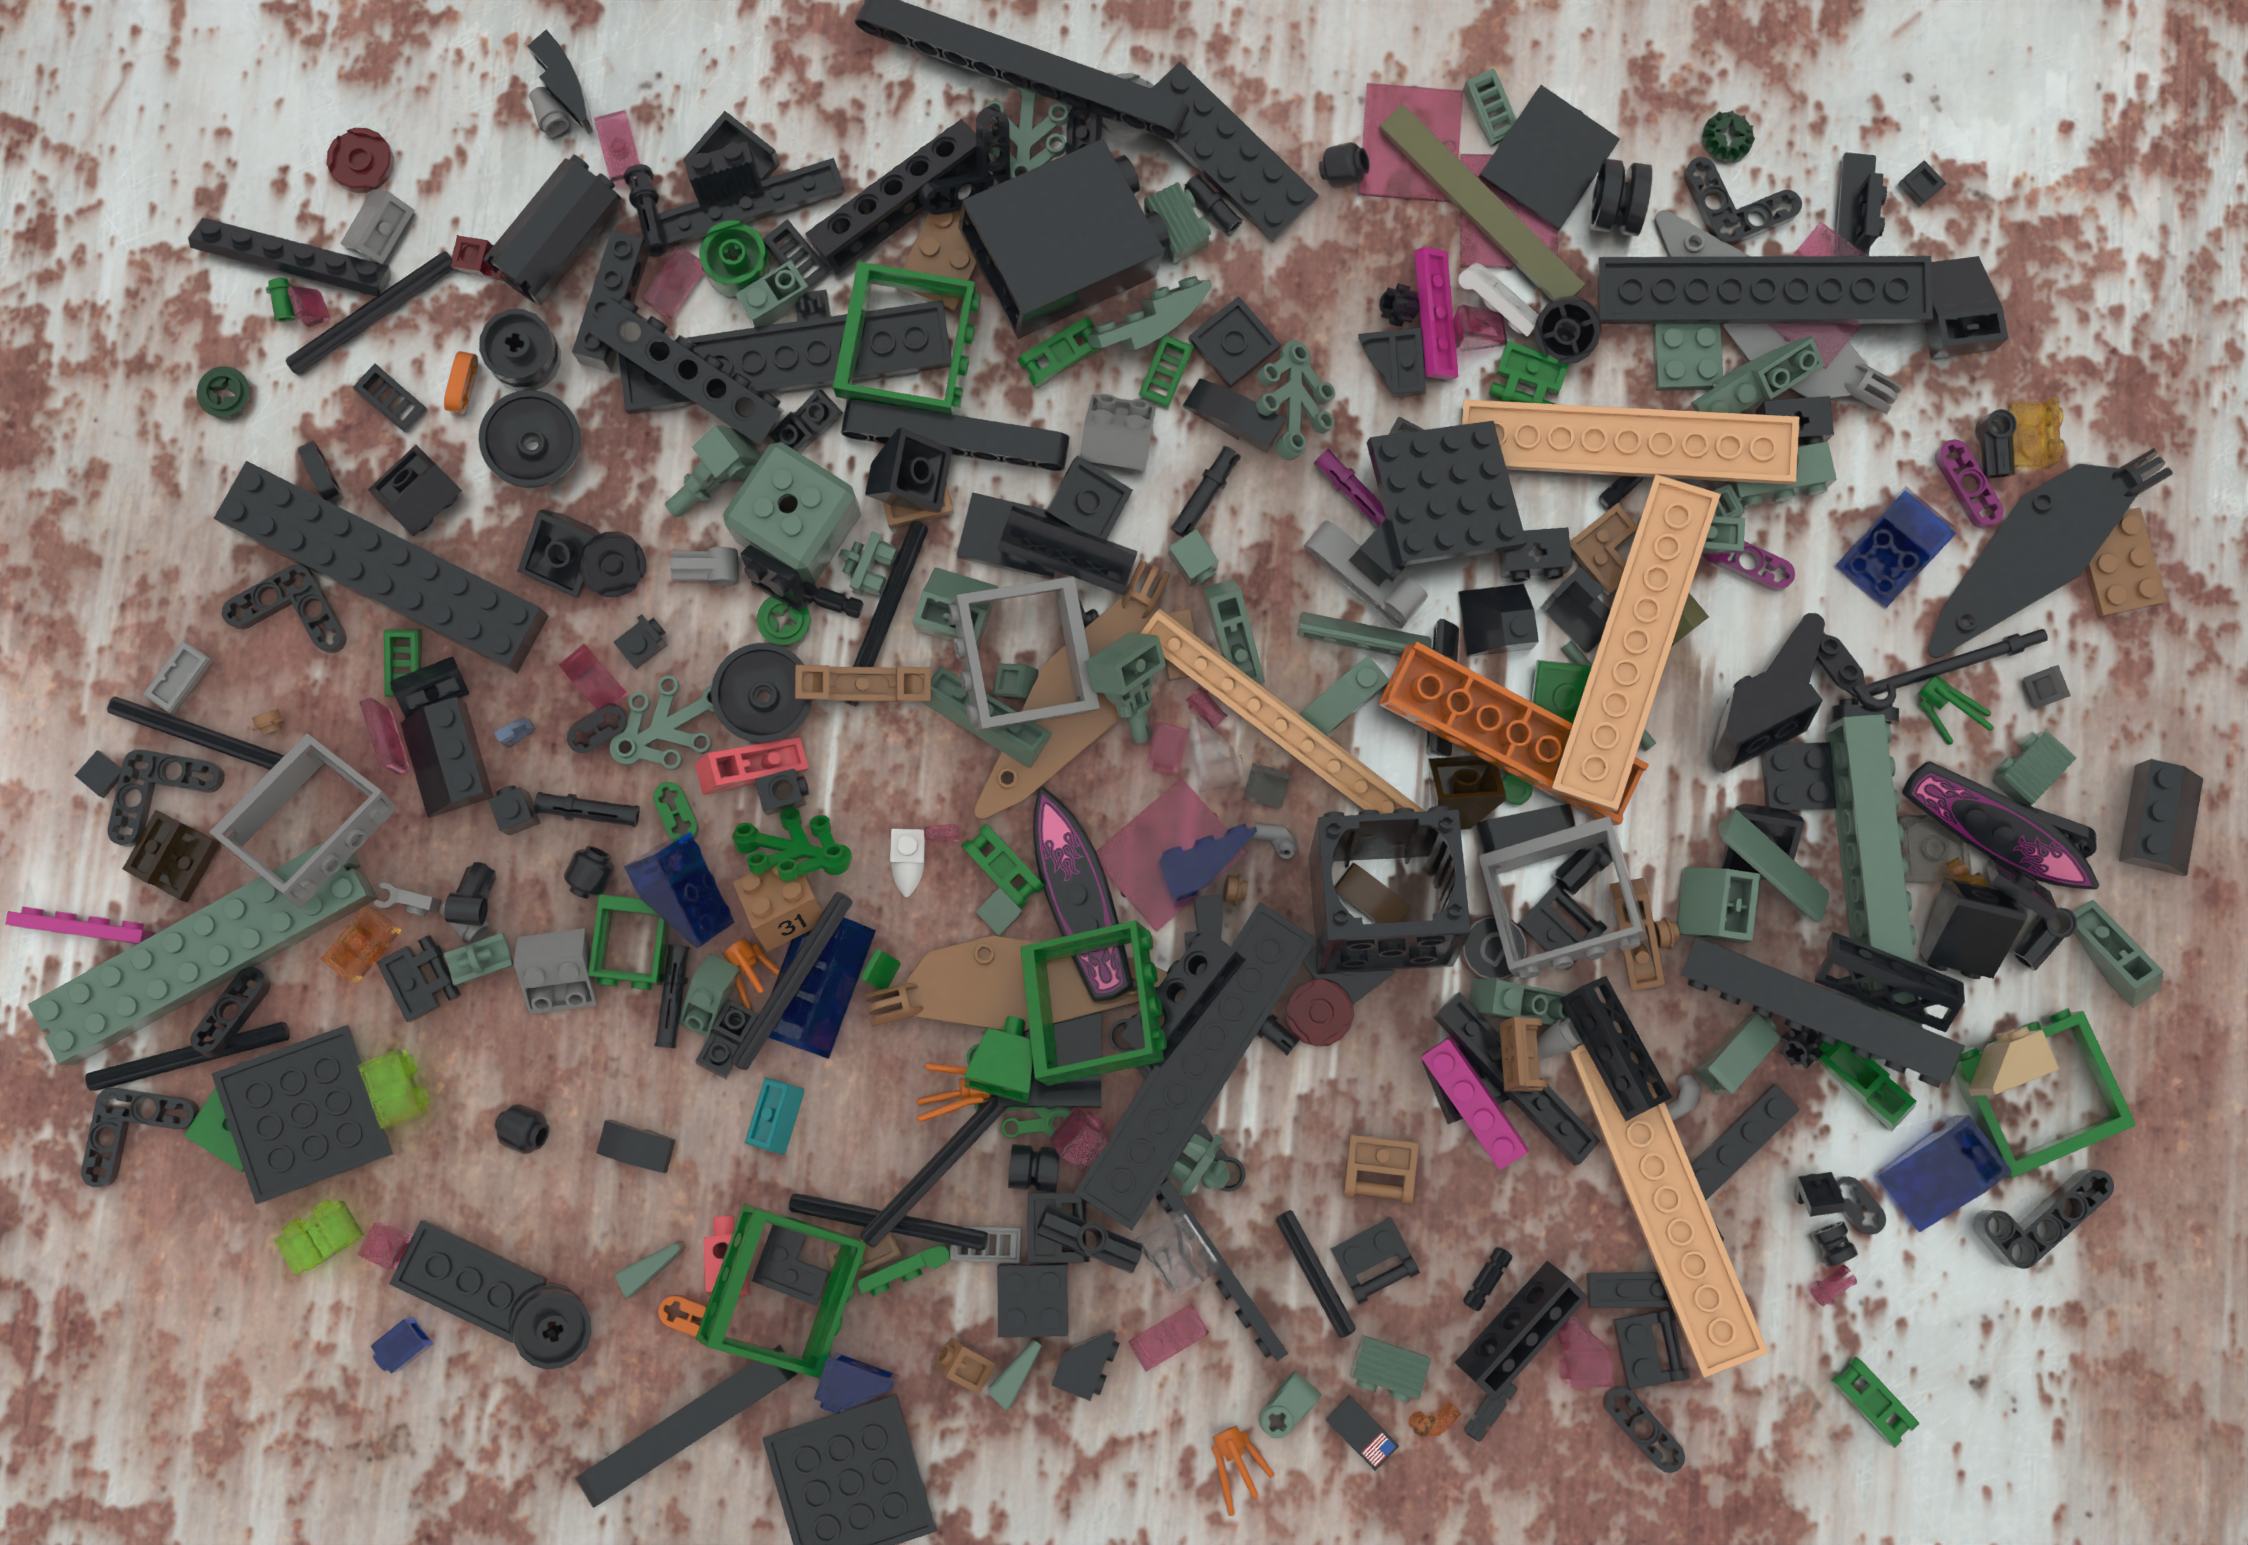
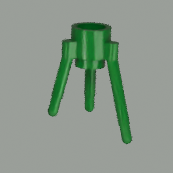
M1937 675L1917 694L1923 699L1918 705L1928 714L1939 733L1949 745L1953 743V739L1934 711V706L1940 710L1950 702L1987 730L1992 731L1994 729L1991 723L1974 711L1976 710L1989 717L1991 712L1956 690Z

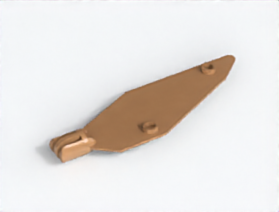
M1142 559L1140 560L1124 595L1085 628L1090 658L1127 633L1140 634L1154 615L1153 609L1170 573L1164 571L1152 597L1149 598L1146 595L1159 568L1152 565L1140 591H1134L1147 563ZM1066 645L1044 663L1021 711L1077 702ZM1097 692L1100 708L1093 712L1034 722L1052 733L1039 757L1029 768L1001 751L974 807L975 816L979 819H985L1025 800L1122 718L1118 716L1116 706L1108 701L1104 693ZM1004 772H1010L1013 775V782L1009 785L1001 781V775Z
M992 935L927 952L904 984L864 994L867 1002L877 1001L867 1006L869 1014L875 1015L890 1012L873 1017L871 1019L872 1027L904 1018L919 1017L1003 1030L1006 1017L1014 1016L1026 1022L1024 1031L1029 1030L1020 946L1038 942ZM1071 956L1046 962L1053 1024L1139 1002L1138 989L1135 991L1129 990L1113 1000L1094 1002ZM1127 957L1132 980L1137 983L1134 958ZM1156 967L1158 981L1154 983V988L1159 987L1167 977V971Z

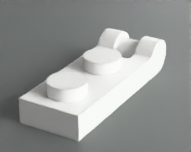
M1474 263L1459 275L1458 281L1460 286L1467 290L1474 289L1483 297V302L1489 309L1495 312L1499 311L1508 319L1507 323L1514 331L1520 334L1523 333L1526 336L1534 331L1538 314L1483 265Z

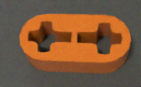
M458 351L455 355L444 396V408L446 411L459 414L466 412L478 370V356L476 354Z
M672 1295L661 1302L658 1315L659 1319L666 1326L696 1337L701 1323L693 1321L694 1316L703 1318L707 1305L682 1295ZM676 1301L679 1302V1309L688 1313V1318L678 1316L671 1320V1313L666 1310L667 1306L674 1305Z

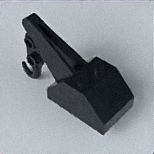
M1808 613L1803 616L1801 622L1766 672L1753 678L1750 675L1745 676L1734 684V690L1726 702L1727 706L1721 717L1712 758L1724 774L1806 732L1823 701L1814 687L1809 684L1816 659L1837 687L1856 697L1864 707L1871 710L1889 708L1895 701L1896 689L1891 682H1887V697L1884 699L1872 697L1867 690L1862 668L1838 638L1825 634V621L1822 616L1817 613Z

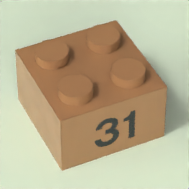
M776 866L762 874L749 873L733 881L752 930L766 952L812 930L824 911L808 874L798 876L793 881L785 882L779 878Z

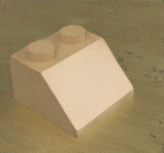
M2023 1027L2017 1030L2012 1028L1996 1034L1997 1041L1987 1044L1969 1091L1971 1096L1996 1095L2059 1070L2043 1030L2029 1031L2028 1027Z

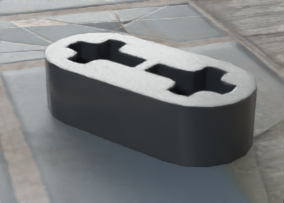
M312 440L298 447L301 459L321 497L329 502L341 496V489L316 442Z
M607 703L573 723L567 732L569 747L575 752L587 753L619 734L626 726L624 709L615 703ZM609 711L612 715L617 713L620 715L617 718V726L613 727L609 723L599 728L598 725L605 720L604 713ZM592 728L595 729V732L588 736V744L584 745L582 741L577 743L574 741L576 730L580 729L585 733Z
M1850 1176L1835 1178L1841 1193V1184L1852 1186L1850 1195L1856 1202L1853 1203L1849 1198H1844L1845 1209L1844 1212H1841L1858 1232L1864 1234H1877L1882 1231L1886 1224V1214L1856 1178ZM1860 1207L1865 1212H1874L1875 1216H1873L1872 1221L1875 1224L1873 1226L1862 1224L1865 1217L1860 1212Z

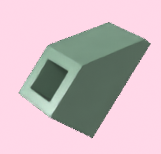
M789 260L735 295L740 307L755 328L772 325L785 317L798 302V298L802 297L809 287L792 260Z
M710 953L692 977L679 1024L709 1038L715 1021L734 990L740 967Z

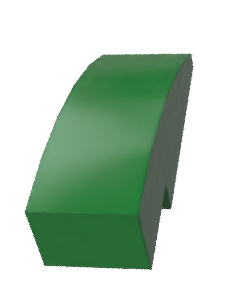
M1840 1040L1837 1046L1824 1042L1819 1047L1824 1054L1818 1061L1858 1102L1887 1128L1893 1131L1915 1108L1917 1100L1891 1080L1890 1074L1874 1060H1869L1850 1052L1853 1045Z

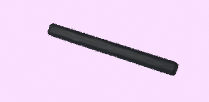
M447 251L441 252L379 294L378 297H375L288 356L285 360L286 364L293 373L300 374L451 271L453 268L449 265L453 262L452 257Z
M913 521L909 526L853 667L874 666L928 532L927 526L921 522ZM842 701L847 705L855 707L859 703V701Z
M116 696L110 699L107 706V712L112 715L270 770L285 756Z
M836 892L733 1054L731 1063L737 1068L747 1070L851 907L853 901L844 893Z
M278 1022L237 1033L226 1049L220 1055L212 1058L202 1056L191 1045L89 1072L85 1076L86 1085L90 1091H97L282 1042L289 1039V1028L286 1023ZM215 1039L207 1041L205 1043L211 1045L214 1043Z
M992 1095L861 1232L860 1237L868 1246L876 1247L1008 1108L998 1106V1096Z
M798 1193L792 1194L789 1202V1210L791 1212L867 1227L882 1211ZM906 1215L890 1231L892 1233L975 1250H985L988 1242V1233L985 1231Z

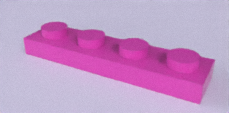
M1422 247L1415 250L1425 375L1426 377L1450 381L1459 377L1448 253L1447 251Z
M22 907L21 913L8 911L5 925L135 944L155 935L154 932L143 930V923L123 921L122 927L111 926V919L89 916L88 922L76 921L77 914L56 911L55 917L43 916V909Z
M1451 1036L1422 1054V1060L1499 1170L1528 1153V1146Z

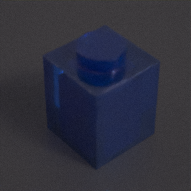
M410 1317L403 1319L370 1347L375 1352L373 1358L382 1370H388L392 1374L401 1371L431 1347L433 1342L415 1318Z

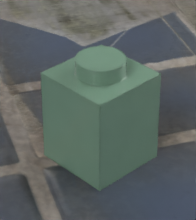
M1197 529L1169 546L1168 555L1189 586L1196 582L1202 585L1216 575L1215 570L1218 568L1219 561Z

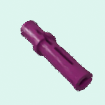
M1329 448L1316 459L1314 465L1318 466L1334 483L1333 487L1337 491L1340 489L1379 527L1386 519L1383 504L1354 475L1356 472L1352 468L1348 469Z

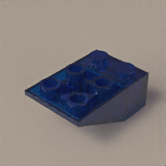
M1905 486L1843 555L1836 566L1887 608L1957 534V528Z
M1241 824L1228 829L1225 837L1215 840L1214 835H1209L1194 841L1193 848L1183 851L1182 846H1177L1162 852L1163 855L1161 859H1158L1156 867L1169 904L1201 894L1253 839L1257 832L1256 826L1248 829L1246 824Z
M691 832L657 845L624 866L639 898L695 948L701 947L735 923L730 909L716 885V880L713 874L710 873L701 854V849L695 842Z
M1955 1115L1876 1177L1916 1230L1921 1232L1988 1191L2009 1175L2012 1170L1970 1115Z

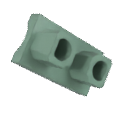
M872 531L862 556H860L864 545L856 541L851 551L841 549L839 553V558L846 561L843 573L852 575L854 567L857 566L849 586L853 589L852 593L862 596L863 592L881 595L886 577L872 572L876 562L892 567L898 554L897 548L883 541L881 534Z
M504 933L443 953L454 986L514 966Z
M1193 1134L1183 1153L1197 1161V1163L1180 1154L1169 1174L1184 1183L1179 1193L1188 1198L1201 1178L1204 1181V1187L1207 1189H1220L1226 1186L1230 1179L1229 1171L1226 1168L1227 1164L1223 1160L1213 1161L1215 1154L1225 1139L1216 1134L1213 1140L1209 1142L1198 1134Z

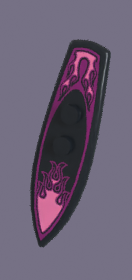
M1931 761L1917 768L1906 781L1902 794L1987 857L1994 858L2017 872H2025L2035 880L2051 885L2075 889L2096 890L2099 888V883L2092 867L2071 840L2050 822L2015 801Z
M1040 787L1034 808V853L1039 877L1044 884L1043 889L1062 937L1119 924L1104 870L1086 831L1075 815L1060 799L1045 787ZM1124 944L1071 956L1094 1002L1116 999L1133 988V980Z

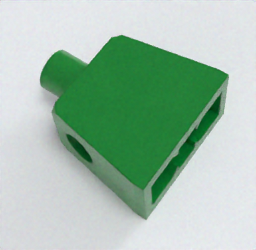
M1007 1016L1003 1031L992 1028L986 1030L965 1073L964 1087L1028 1103L1033 1057L1031 1039L1022 1037L1026 1025L1023 1019Z

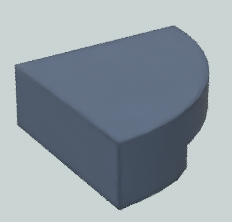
M525 718L500 728L494 734L500 743L506 747H511L534 732L536 728L530 719Z

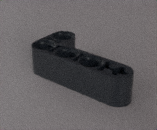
M2079 1170L2019 1224L2007 1212L1982 1210L1974 1217L1973 1229L1976 1235L2002 1264L2013 1268H2030L2112 1195L2114 1190L2113 1179L2107 1172L2102 1170ZM2066 1199L2070 1200L2072 1204V1211L2068 1216L2064 1214L2062 1209L2063 1202ZM1993 1217L1997 1218L1999 1222V1230L1994 1235L1990 1232L1988 1226L1989 1221ZM2042 1221L2047 1226V1234L2044 1238H2040L2037 1232V1227ZM2016 1244L2021 1246L2023 1252L2022 1257L2018 1261L2014 1260L2012 1256V1249Z

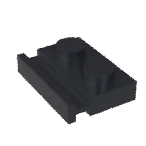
M751 545L747 546L740 553L745 565L744 571L752 580V586L799 612L809 604L808 600L802 597L805 591L798 571Z

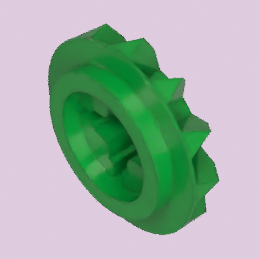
M771 596L762 603L758 610L757 626L762 636L770 643L787 647L795 642H800L805 633L809 631L811 617L807 606L799 612ZM790 608L789 618L796 626L785 624L783 629H780V632H778L779 622L771 615L783 616Z

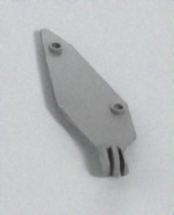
M1661 210L1656 215V223L1670 257L1750 256L1667 210ZM1689 241H1697L1699 243V247H1691L1689 245ZM1721 324L1749 362L1794 341L1808 336L1813 337L1825 365L1789 388L1805 398L1830 396V399L1852 395L1882 413L1888 414L1891 409L1889 404L1895 402L1898 397L1896 393H1900L1904 387L1902 384L1869 367L1836 324Z

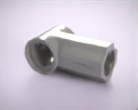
M729 547L709 548L708 551H672L670 561L672 580L706 581L717 586L736 585L738 550Z

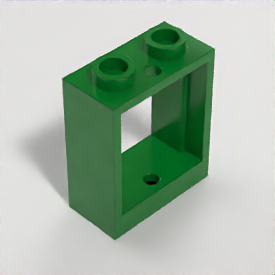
M599 894L588 976L598 978L597 984L618 987L619 980L632 982L631 988L652 990V984L662 985L660 980L661 974L663 975L672 904L667 901ZM612 912L658 917L651 974L605 970Z

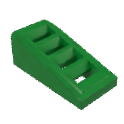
M1164 335L1161 338L1138 395L1169 408L1194 346ZM1166 347L1183 353L1182 359L1180 360L1164 353ZM1161 359L1177 365V371L1175 372L1159 365ZM1158 371L1172 377V383L1170 384L1154 377L1155 372ZM1153 383L1167 389V395L1164 396L1150 390V384Z
M422 629L384 630L385 697H395L390 682L409 674L394 673L395 666L411 667V672L421 669ZM396 639L410 640V646H396ZM395 653H411V659H395Z

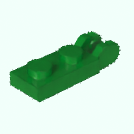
M937 1244L936 1247H930L865 1276L857 1282L860 1292L863 1294L870 1291L873 1297L891 1289L889 1282L902 1277L903 1282H907L922 1275L923 1273L920 1268L923 1266L936 1269L942 1264L945 1265L950 1259V1249L946 1244Z

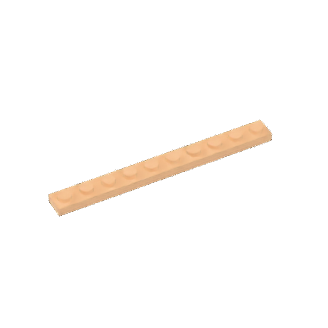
M1160 608L1140 633L1159 636L1163 655L1167 660L1362 809L1378 810L1379 814L1393 813L1394 810L1399 808H1412L1414 812L1425 811Z

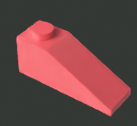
M801 737L710 752L695 763L703 795L756 784V778L793 768L797 772L809 769Z

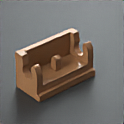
M1512 1017L1499 1023L1504 1091L1540 1092L1543 1088H1547V1080H1540L1536 1032L1538 1026H1542V1019Z

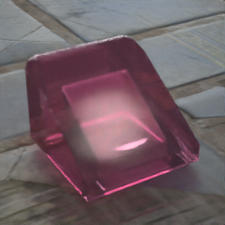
M296 286L288 287L287 292L296 316L305 326L311 327L330 319L328 309L319 290Z

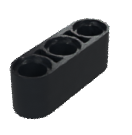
M1571 804L1557 805L1488 819L1476 824L1483 854L1576 826Z

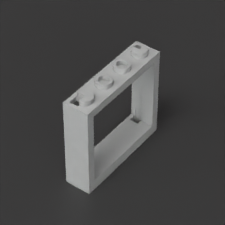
M1074 576L958 594L951 599V605H948L950 616L948 617L950 624L956 626L958 637L954 638V649L957 658H962L964 671L960 672V680L963 691H968L970 705H967V716H970L971 725L974 724L976 732L1090 713L1100 708L1097 692H1093L1085 662L1090 658ZM1055 591L1077 702L990 717L969 605Z
M307 733L209 833L300 909L340 869L351 855L365 843L379 826L389 818L397 807L379 788ZM312 748L313 751L307 756L306 753ZM325 764L368 799L285 883L242 846ZM232 829L233 832L228 837H225V835Z
M1610 816L1478 856L1509 971L1515 977L1520 976L1521 979L1533 978L1540 974V970L1550 967L1564 969L1572 966L1574 960L1585 957L1588 960L1599 959L1606 956L1609 950L1619 947L1621 950L1633 949L1641 945L1640 941L1648 939L1616 827ZM1607 841L1632 927L1521 959L1498 874Z

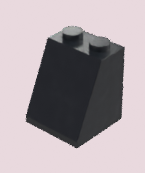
M1944 877L1919 952L1927 965L1933 969L1947 971L1948 968L1959 970L1962 975L1972 979H1981V976L1993 979L2025 923L2028 914L2015 899L2000 890Z

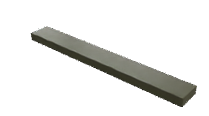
M1403 104L1380 124L1379 130L1552 301L1559 297L1576 296L1586 284Z

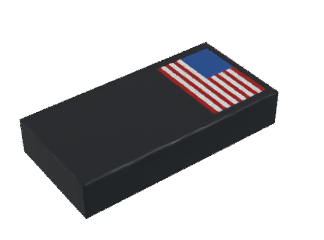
M1350 1394L1325 1418L1374 1471L1399 1447Z

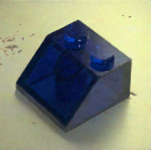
M835 1352L827 1360L814 1399L821 1402L820 1408L840 1414L841 1410L848 1411L891 1390L897 1384L900 1375Z

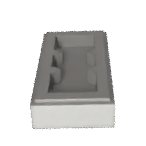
M182 640L143 695L168 713L174 715L214 660Z

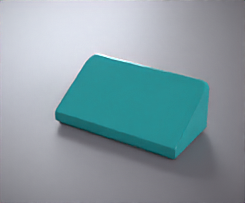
M765 1077L745 1143L767 1151L785 1154L802 1102L804 1088Z

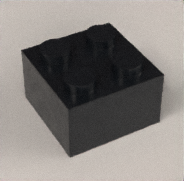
M1068 1263L999 1264L997 1266L998 1337L1068 1336Z

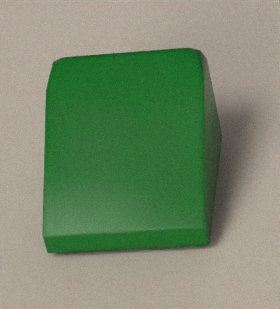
M877 949L864 969L861 979L880 990L889 988L901 963Z

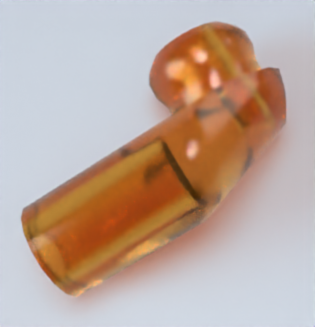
M1448 1402L1436 1416H1425L1421 1411L1414 1412L1409 1417L1408 1423L1414 1429L1413 1432L1420 1437L1440 1436L1457 1420L1461 1413Z

